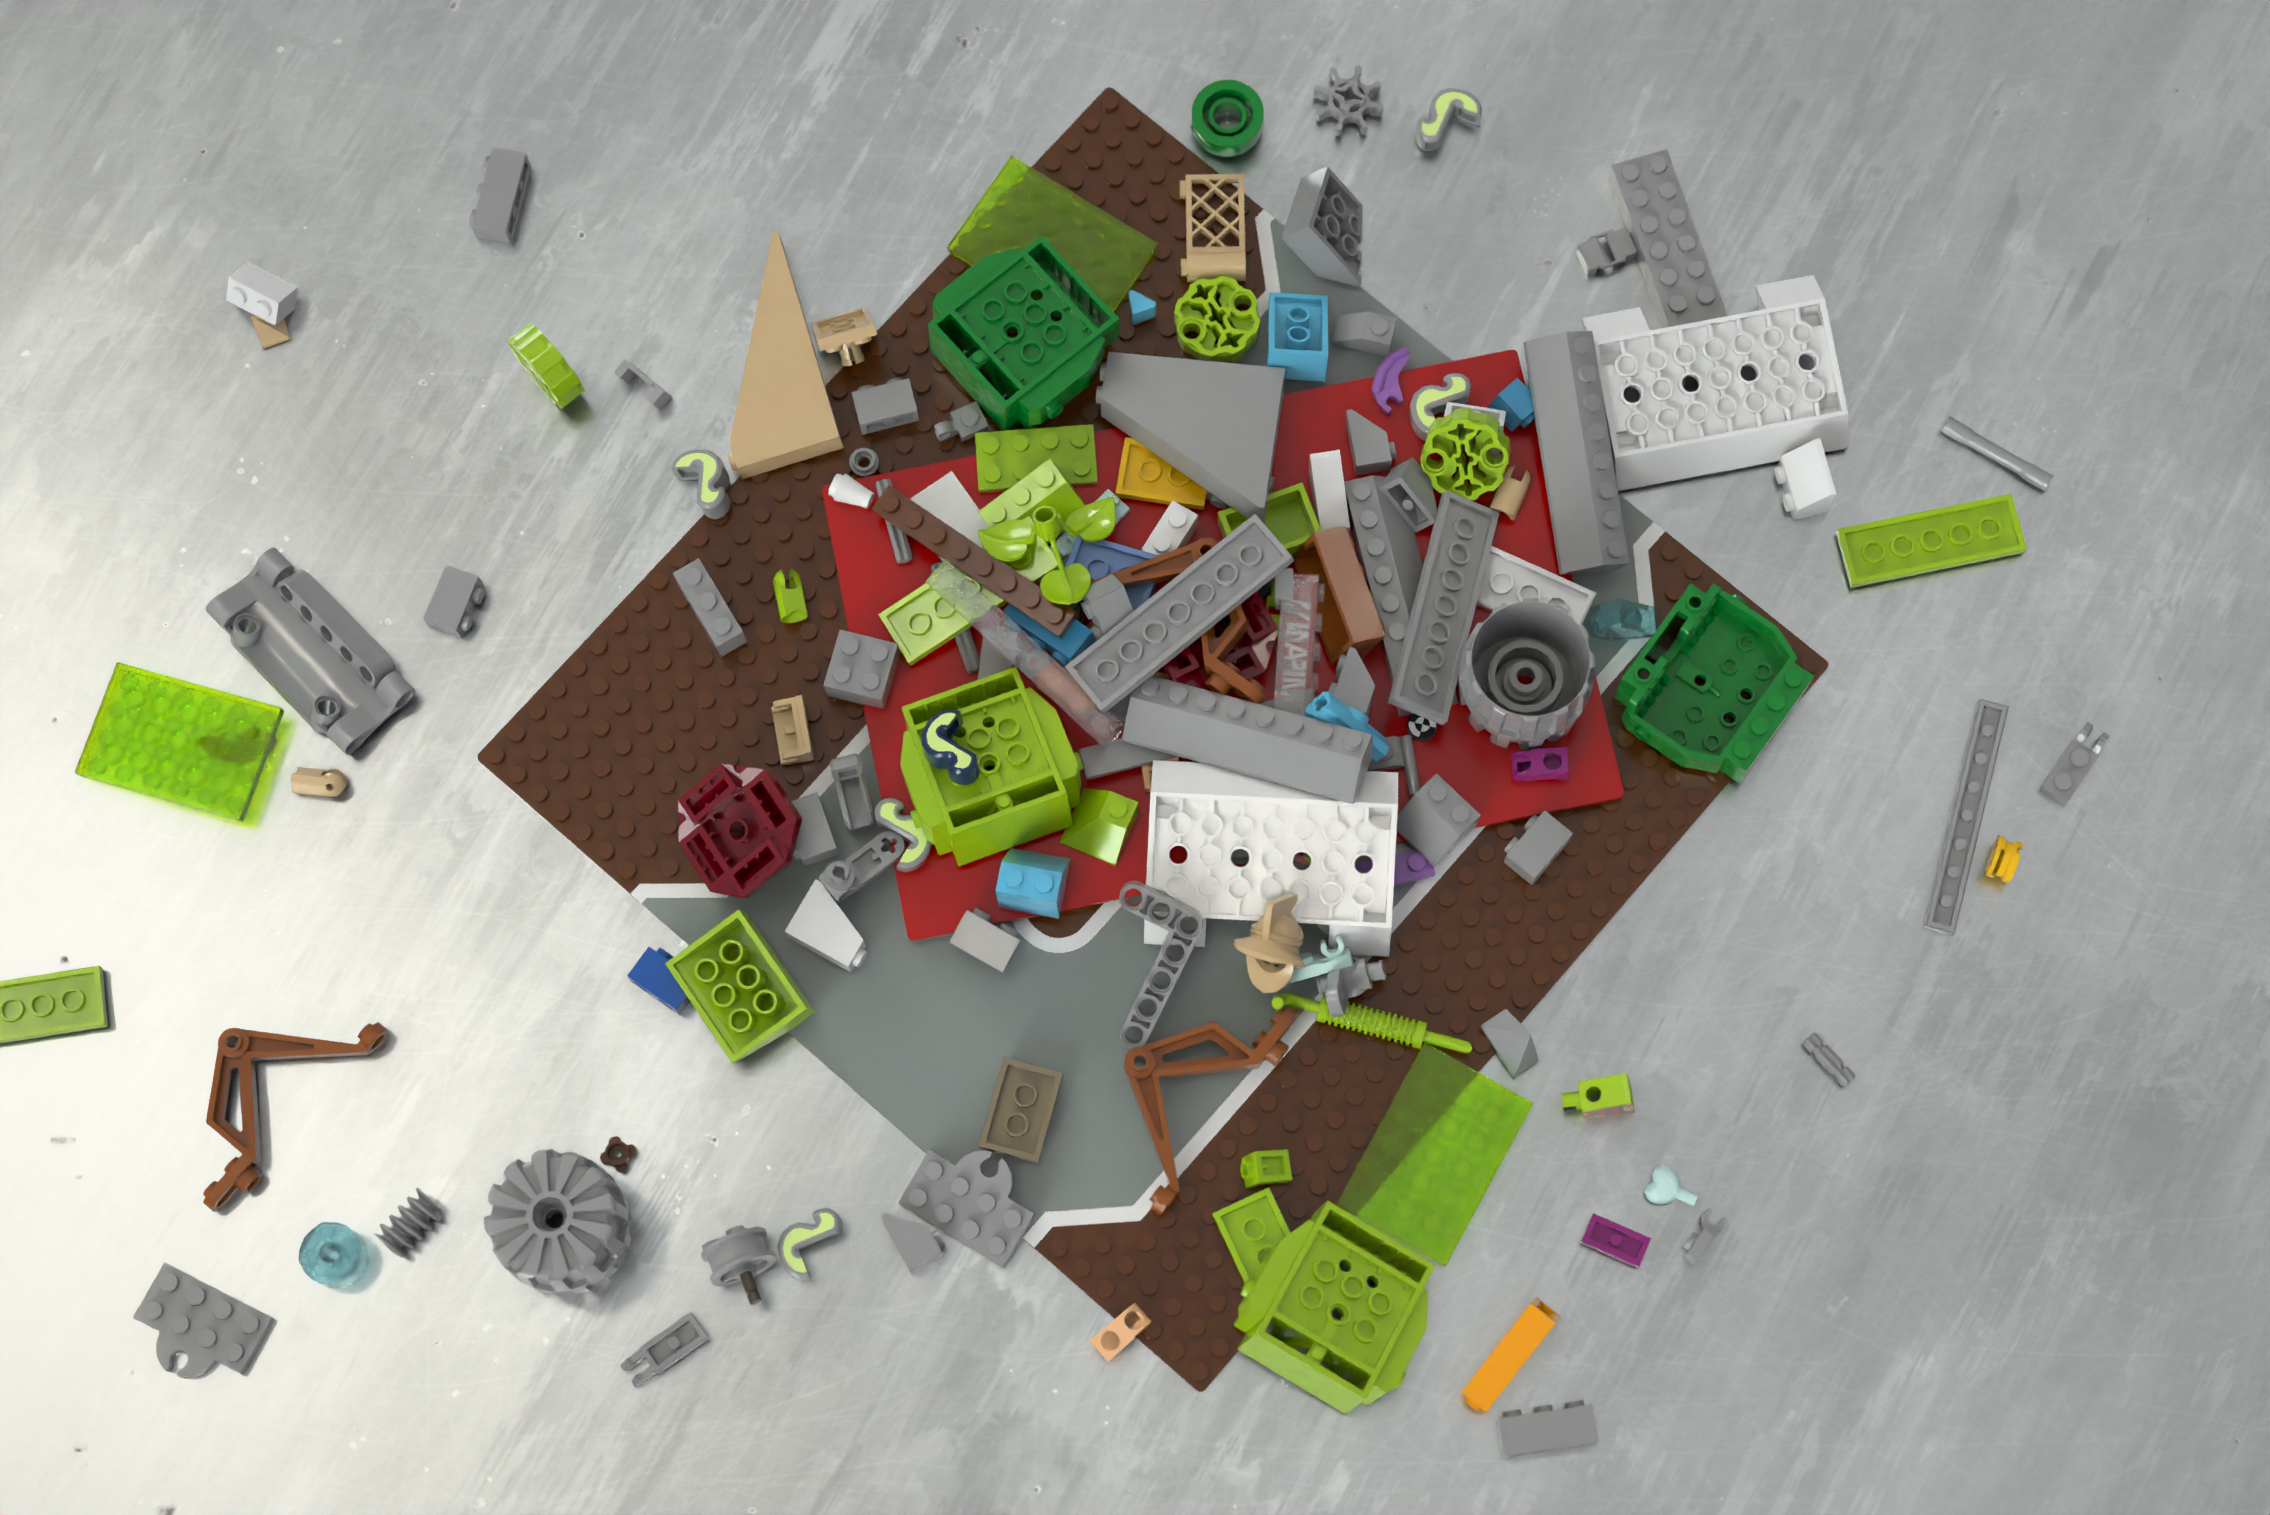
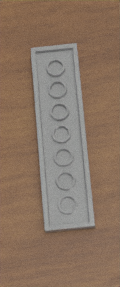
M1448 490L1440 498L1436 520L1432 529L1388 700L1389 704L1440 725L1448 721L1459 677V663L1469 637L1499 517V512Z
M1254 514L1078 655L1065 668L1099 710L1105 714L1290 565L1294 559L1260 518Z

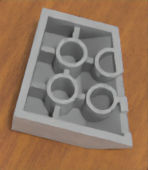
M1327 166L1300 179L1281 238L1317 277L1353 286L1361 285L1362 275L1357 273V263L1362 262V252L1357 249L1358 237L1362 236L1363 205Z

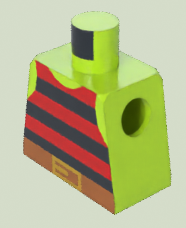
M1627 1073L1578 1081L1579 1091L1562 1093L1564 1112L1582 1109L1585 1118L1635 1113L1632 1087ZM1594 1094H1600V1095H1601V1097H1600V1099H1599L1598 1101H1596V1102H1591V1101H1590V1097H1591L1592 1095H1594Z

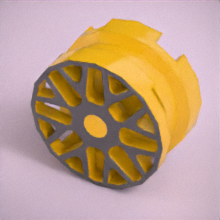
M1998 835L1988 858L1985 876L1991 878L1998 876L2001 877L2002 881L2010 883L2021 856L2018 850H2022L2023 843L2016 840L2012 843L2007 841L2006 837Z

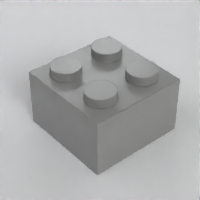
M839 630L823 685L826 695L885 709L901 654L898 644Z

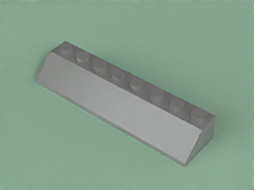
M1563 332L1525 341L1523 345L1559 574L1612 572L1629 564L1593 332Z
M1372 475L1345 481L1344 485L1349 521L1359 561L1364 569V579L1369 591L1374 596V606L1378 617L1384 623L1385 637L1380 641L1392 687L1423 564L1414 531L1379 489L1386 477ZM1456 692L1454 693L1452 705L1458 704ZM1397 707L1399 717L1412 714Z
M1156 676L1149 677L1133 690L1130 696L1122 740L1127 743L1354 804L1374 755L1372 734Z

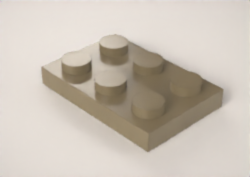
M1003 1057L978 1147L1039 1164L1063 1073Z

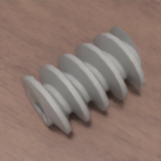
M418 1187L415 1190L419 1199L408 1196L406 1199L410 1208L399 1205L398 1210L401 1217L390 1214L389 1219L392 1226L381 1223L380 1228L383 1235L374 1233L390 1251L400 1257L405 1256L403 1245L409 1248L414 1247L411 1239L412 1236L418 1239L423 1238L420 1230L421 1227L427 1230L432 1229L429 1218L436 1221L441 1220L438 1212L439 1207Z

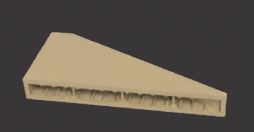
M778 231L773 232L729 441L732 453L727 454L732 471L738 470L742 479L844 448Z

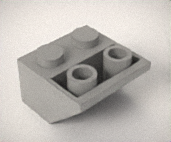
M1349 647L1347 656L1342 654L1340 656L1335 677L1338 683L1332 682L1329 692L1346 706L1355 708L1368 716L1373 703L1375 684L1356 648Z

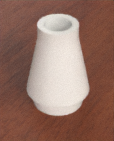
M839 473L835 475L828 491V495L834 497V501L861 506L866 509L870 507L875 496L874 492L865 488L849 475H841Z

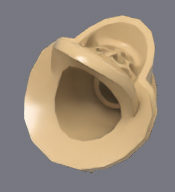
M1288 893L1269 901L1265 908V914L1259 918L1257 923L1252 924L1250 929L1251 936L1234 940L1235 948L1246 954L1247 969L1252 984L1262 993L1281 991L1288 986L1293 977L1295 967L1304 969L1306 966L1299 957V949L1303 945L1304 934L1298 922L1291 914L1298 900L1297 894Z

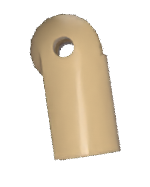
M1516 465L1506 469L1504 479L1498 486L1489 507L1494 511L1504 512L1510 520L1516 519L1531 481L1527 470L1522 481L1512 478Z
M297 767L298 772L291 775V791L294 794L334 797L340 795L347 786V777L338 769L324 770Z

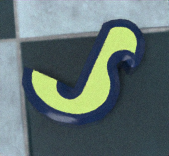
M954 709L940 711L927 722L921 734L924 755L932 766L939 769H948L952 782L958 785L974 783L978 779L980 772L976 754L951 740L963 724L961 712Z

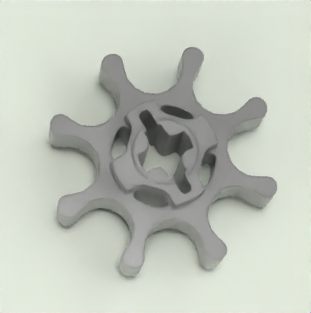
M1361 66L1355 67V74L1350 79L1340 78L1336 68H1331L1329 78L1333 81L1334 86L1329 89H1324L1318 85L1314 87L1313 96L1315 98H1322L1328 103L1326 107L1316 110V120L1321 121L1328 116L1335 117L1338 120L1335 128L1336 136L1342 135L1343 126L1349 122L1357 124L1361 134H1366L1368 123L1363 119V116L1367 113H1374L1378 116L1383 115V104L1373 103L1369 99L1372 94L1381 91V82L1376 80L1371 85L1361 84L1359 81L1362 72Z

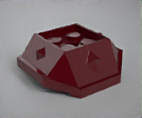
M1257 591L1241 603L1248 629L1222 661L1223 663L1229 661L1240 670L1239 675L1248 681L1250 678L1255 680L1265 674L1279 629ZM1221 620L1214 625L1216 638H1219L1226 629ZM1200 636L1165 664L1163 669L1171 681L1211 691L1205 684L1210 675L1205 670Z
M720 763L678 799V812L680 813L678 826L679 844L710 892L741 899L749 898L791 862L803 818L770 769ZM743 825H744V827H745V835H744V836L742 835V832H741Z

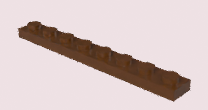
M890 485L887 486L872 507L876 514L1060 639L1064 637L1079 616L1069 606L1047 600L1038 585L1004 562L992 557L986 550Z

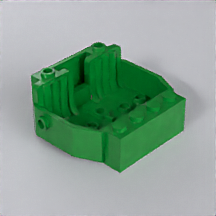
M1043 235L1023 250L1021 247L987 255L936 294L932 304L933 320L928 323L930 351L971 397L977 401L980 407L1002 431L1013 430L1019 424L1024 429H1035L1036 425L1043 423L1046 419L1057 417L1063 411L1065 404L1090 385L1105 355V347L1119 337L1118 316ZM1035 294H1039L1042 296V298L1040 300H1034L1032 299V296ZM1058 315L1062 319L1060 321H1053L1051 317ZM1011 331H1014L1018 335L1014 338H1011L1007 334ZM980 369H982L983 372L991 379V384H990V382L980 373V371H979Z
M1690 583L1622 677L1614 699L1626 706L1621 719L1626 729L1638 739L1646 742L1682 767L1717 773L1720 770L1740 784L1805 693L1814 675L1795 663L1797 656L1780 629L1746 606V602L1736 594L1730 595L1714 583L1704 593ZM1679 618H1682L1686 622L1679 630L1674 643L1666 651L1660 645ZM1642 670L1649 674L1647 679L1638 677ZM1702 678L1705 685H1696L1694 679ZM1748 692L1751 695V699H1743L1740 693ZM1724 716H1732L1734 722L1731 724L1726 723Z

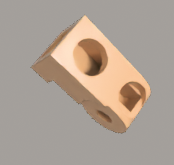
M1134 1303L1089 1341L1109 1362L1120 1354L1152 1321Z

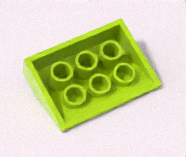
M740 909L665 963L733 1064L789 1032L815 1013V1010L750 915Z

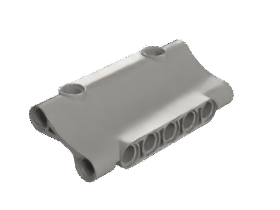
M271 548L264 552L257 560L250 574L237 584L215 596L206 607V612L231 636L230 641L233 648L269 682L313 730L325 733L346 755L358 749L382 722L406 705L415 694L413 687L395 671V664L391 656L306 570L300 569L295 571L294 566L276 548Z

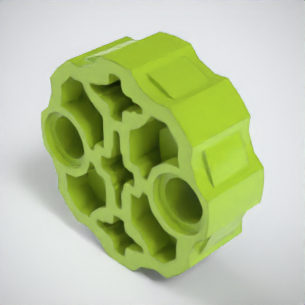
M1220 276L1210 280L1201 278L1189 285V290L1183 297L1178 299L1175 306L1174 321L1177 330V342L1185 353H1190L1197 360L1236 363L1245 358L1246 352L1252 345L1257 343L1260 332L1258 301L1251 290L1244 289L1234 278ZM1218 294H1221V295H1220V298H1219V300H1218V303L1220 304L1221 307H1219V305H1218L1217 302H1216V301H1217V295H1218ZM1243 303L1247 304L1250 308L1246 311H1239L1236 309V306ZM1189 331H1195L1199 336L1195 339H1189L1185 337V334ZM1216 338L1218 339L1217 348L1214 347Z
M531 322L507 340L511 351L530 377L560 409L564 408L585 391L580 379L561 353L547 339L543 332Z
M1470 408L1454 409L1450 415L1438 417L1428 428L1426 441L1421 453V467L1431 479L1432 487L1439 493L1443 494L1448 490L1469 500H1476L1481 494L1487 491H1494L1502 483L1511 453L1510 440L1501 430L1500 422L1490 414L1476 413ZM1460 423L1463 424L1464 428H1467V429H1461V425H1459V424H1460ZM1463 444L1465 445V452L1470 456L1468 464L1465 454L1462 452ZM1498 448L1503 454L1495 456L1488 450ZM1431 453H1438L1443 459L1439 461L1433 460L1429 455Z

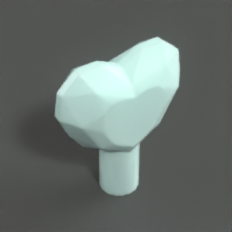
M1662 1164L1655 1167L1652 1173L1653 1181L1647 1185L1644 1191L1647 1200L1653 1204H1666L1679 1199L1694 1206L1698 1194L1682 1188L1679 1176L1670 1166Z

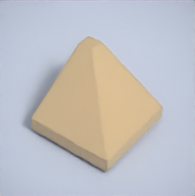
M255 315L251 316L263 349L291 340L285 319L275 326Z

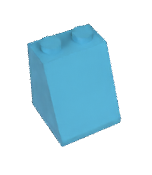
M1010 848L1001 861L995 890L999 908L1059 919L1071 859Z

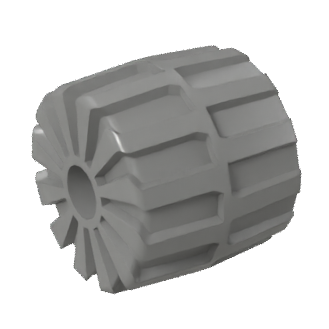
M1524 598L1522 602L1510 605L1503 603L1492 609L1489 617L1483 623H1477L1465 644L1459 663L1461 706H1468L1471 715L1468 717L1469 723L1477 733L1483 729L1491 733V742L1497 746L1507 749L1510 742H1516L1520 749L1529 751L1531 749H1540L1546 739L1550 742L1558 741L1569 732L1589 701L1595 676V654L1591 653L1589 648V634L1583 624L1575 622L1567 614L1568 610L1558 604L1552 606L1538 602L1537 598ZM1517 676H1529L1533 682L1528 685L1521 684L1517 680Z
M553 1149L539 1150L531 1155L530 1162L524 1163L517 1159L511 1163L504 1171V1176L507 1178L502 1185L493 1183L488 1194V1203L493 1206L490 1216H484L485 1230L490 1235L494 1246L492 1250L505 1269L520 1282L536 1290L554 1295H559L560 1292L564 1291L581 1294L592 1290V1286L602 1279H610L618 1270L617 1264L624 1252L629 1251L632 1240L628 1231V1221L632 1218L625 1196L614 1178L594 1161L574 1152H564L562 1154ZM557 1213L563 1214V1224L558 1228H551L550 1218Z

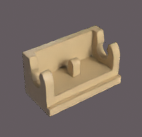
M802 695L774 701L771 709L781 766L814 760L806 708Z

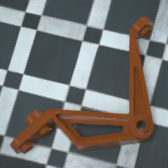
M1201 538L1194 543L1112 574L1124 585L1125 589L1170 581L1217 545L1218 542L1212 538ZM1106 575V576H1104V577H1101V578H1098V579H1096V580H1093V581H1091V584H1093V583H1095V582H1097V581H1099V580H1101V579H1103V578H1105V577H1107V576H1109V575ZM1240 604L1229 613L1231 623L1219 638L1215 637L1214 626L1201 635L1205 670L1210 675L1205 684L1213 692L1227 695L1231 690L1243 700L1261 705L1266 699V696L1263 694L1265 688L1256 680L1250 678L1248 681L1239 675L1240 670L1231 662H1222L1248 629L1247 620Z
M1291 1005L1286 1009L1282 1007L1277 1010L1270 1020L1274 1024L1268 1033L1262 1031L1253 1042L1252 1046L1256 1048L1254 1051L1217 1023L1211 1022L1142 1047L1133 1048L1127 1053L1124 1061L1125 1073L1169 1183L1166 1188L1160 1185L1150 1198V1201L1154 1203L1151 1209L1158 1215H1163L1180 1191L1159 1080L1258 1069L1265 1060L1276 1066L1289 1049V1046L1281 1041V1038L1300 1013ZM1209 1040L1228 1052L1226 1056L1174 1062L1163 1061V1056ZM1141 1061L1145 1066L1139 1068L1135 1066V1063Z
M379 1022L373 1025L369 1023L358 1034L360 1040L357 1044L246 1030L236 1027L223 1031L218 1040L206 1123L241 1152L242 1155L239 1158L234 1157L224 1168L226 1173L218 1182L213 1181L203 1192L205 1196L203 1204L213 1212L217 1211L238 1188L244 1193H248L257 1185L262 1177V1174L256 1170L257 1166L262 1162L255 1061L370 1055L384 1041L388 1030ZM233 1068L239 1069L242 1116L241 1132L225 1120L230 1077Z

